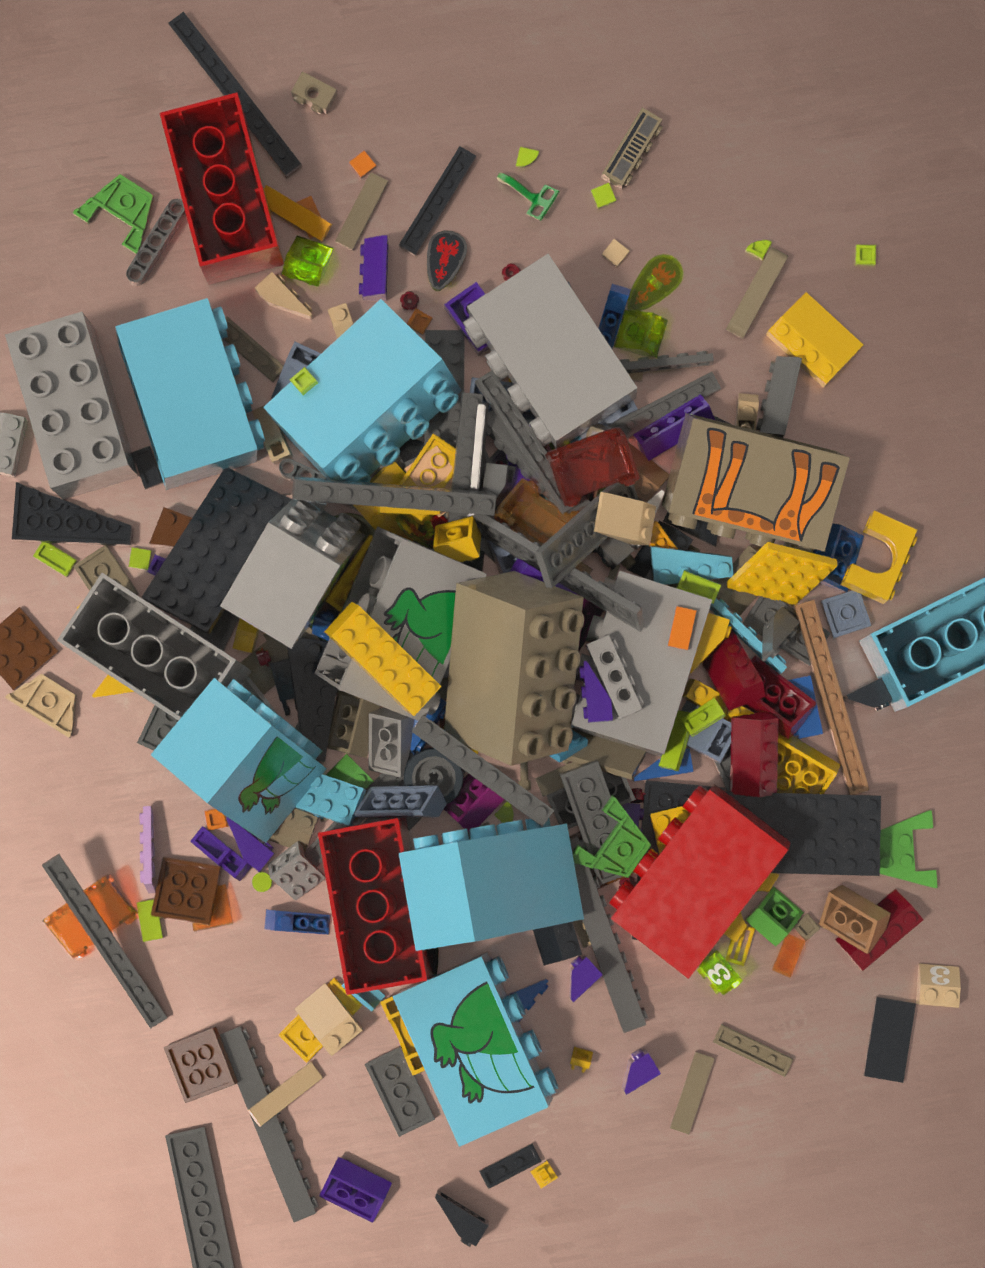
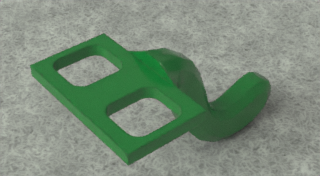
M504 173L497 175L499 182L511 186L531 202L532 205L526 214L542 221L560 193L559 190L548 185H544L540 193H532L513 177ZM547 189L554 191L549 200L542 198ZM536 206L543 207L544 209L539 216L532 214Z

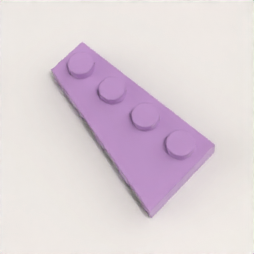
M143 806V813L139 815L140 825H143V832H140V844H143V851H140V863H143V871H140V882L144 883L148 893H155L156 886L152 882V877L156 876L154 861H152V858L155 856L154 842H152V838H154L153 810L151 806Z

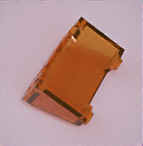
M522 478L496 508L494 518L499 523L507 524L512 531L522 533L532 543L537 542L542 546L580 511L573 510L570 514L566 512L562 515L557 506L539 496L538 486L533 481H527Z
M112 874L103 876L84 890L110 931L124 923L129 925L137 919L135 917L138 914L137 909ZM67 903L42 920L72 960L75 958L77 960L82 959L88 954L86 950L94 944Z

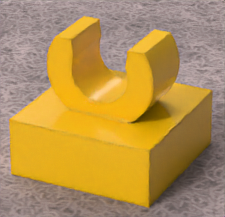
M574 1046L570 1060L571 1069L574 1070L575 1066L582 1067V1073H584L586 1069L590 1068L593 1052Z
M547 1160L530 1171L540 1188L558 1178Z

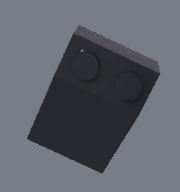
M437 1189L435 1199L458 1236L461 1237L460 1241L469 1247L471 1245L477 1246L489 1226V1221Z

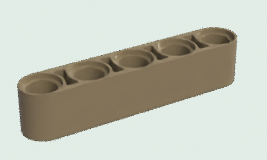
M771 246L726 328L727 331L742 339L744 338L785 264L788 255Z

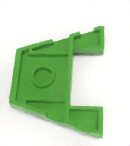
M120 174L104 186L95 196L85 201L86 203L81 207L75 209L73 215L88 224L99 207L132 227L122 246L137 254L140 250L154 196Z
M612 795L602 811L618 821L617 825L595 856L577 845L572 852L574 864L596 868L628 878L651 844L618 800Z
M932 810L881 830L880 874L931 888H938L936 870L915 871L912 830L933 828Z

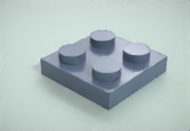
M852 590L821 600L833 638L872 626L860 593Z

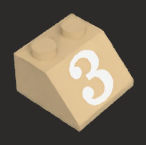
M919 963L916 1004L959 1008L961 990L959 967Z

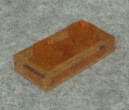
M788 934L783 940L771 970L791 978L805 941Z

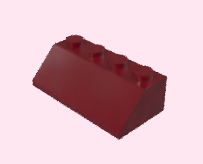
M731 628L729 637H725L722 643L702 662L704 669L728 711L765 697L763 680Z
M755 655L751 662L763 680L765 697L745 704V706L754 713L768 712L778 717V732L787 739H790L803 725L817 702Z
M768 712L731 717L730 792L735 795L764 797L777 793L778 717Z
M896 889L876 904L891 914L886 930L870 953L866 954L839 936L835 939L837 944L860 971H864L924 920Z

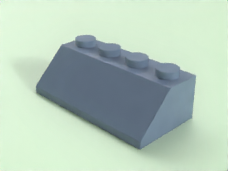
M438 786L370 787L354 814L356 817L435 818L440 816L447 803Z

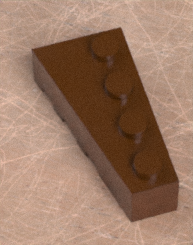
M163 507L149 544L151 546L173 549L192 518Z

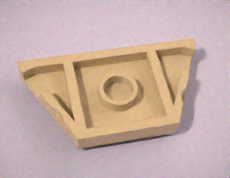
M40 674L32 681L25 683L14 692L5 696L12 703L68 738H71L76 695L45 675Z

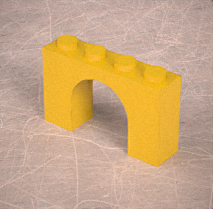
M874 510L869 515L863 532L887 544L892 553L891 567L884 573H873L855 564H851L848 566L840 585L884 604L888 600H892L896 591L893 589L894 585L900 581L903 574L901 568L907 564L910 558L908 551L910 547H914L918 537L915 536L917 529Z

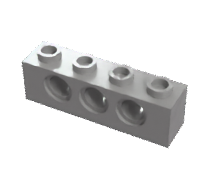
M607 635L587 644L586 647L619 720L642 710L643 700L639 693L635 694L633 686H636L631 674L628 676L624 668L627 665L623 656L619 657L616 650L619 647L615 638H610ZM607 652L613 655V661L608 664L602 660V655ZM613 671L621 673L622 678L619 682L611 680L610 674ZM620 690H627L630 693V698L626 701L621 700L618 695Z

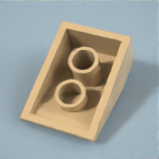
M600 492L594 532L631 545H650L656 506L643 501Z
M326 983L295 1008L296 1012L331 1056L363 1031L360 1024Z

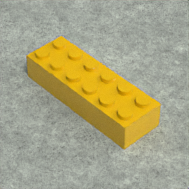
M353 602L324 631L406 712L413 716L441 688V685L359 605Z

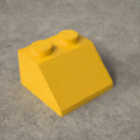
M474 516L435 526L434 551L459 562L472 561L479 557L481 534Z

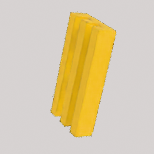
M749 926L745 928L739 938L733 959L730 956L735 942L730 940L724 961L741 966L745 965L755 928ZM746 930H749L750 932L745 945L741 961H738L737 959L740 953Z

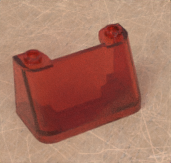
M619 427L575 441L545 454L564 506H576L582 499V495L617 482L630 486L640 479L626 435Z

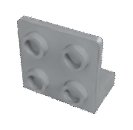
M299 841L268 863L270 878L294 900H298L325 879V875L305 857L303 845Z

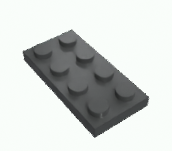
M760 596L742 624L747 627L750 626L756 633L763 636V626L782 606L797 620L798 618L795 609L783 601L771 600L770 598ZM798 624L795 627L797 632L782 649L807 666H810V659L800 625ZM823 628L825 639L827 640L831 632Z
M401 1046L365 1063V1067L399 1137L435 1120L415 1075H412Z

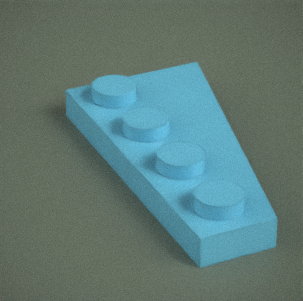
M650 545L654 582L664 585L679 583L684 570L708 580L733 576L732 557L729 555L701 553L691 550L685 551Z

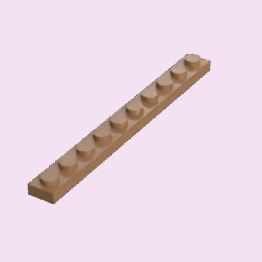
M810 600L794 605L849 795H856L869 791L815 601Z

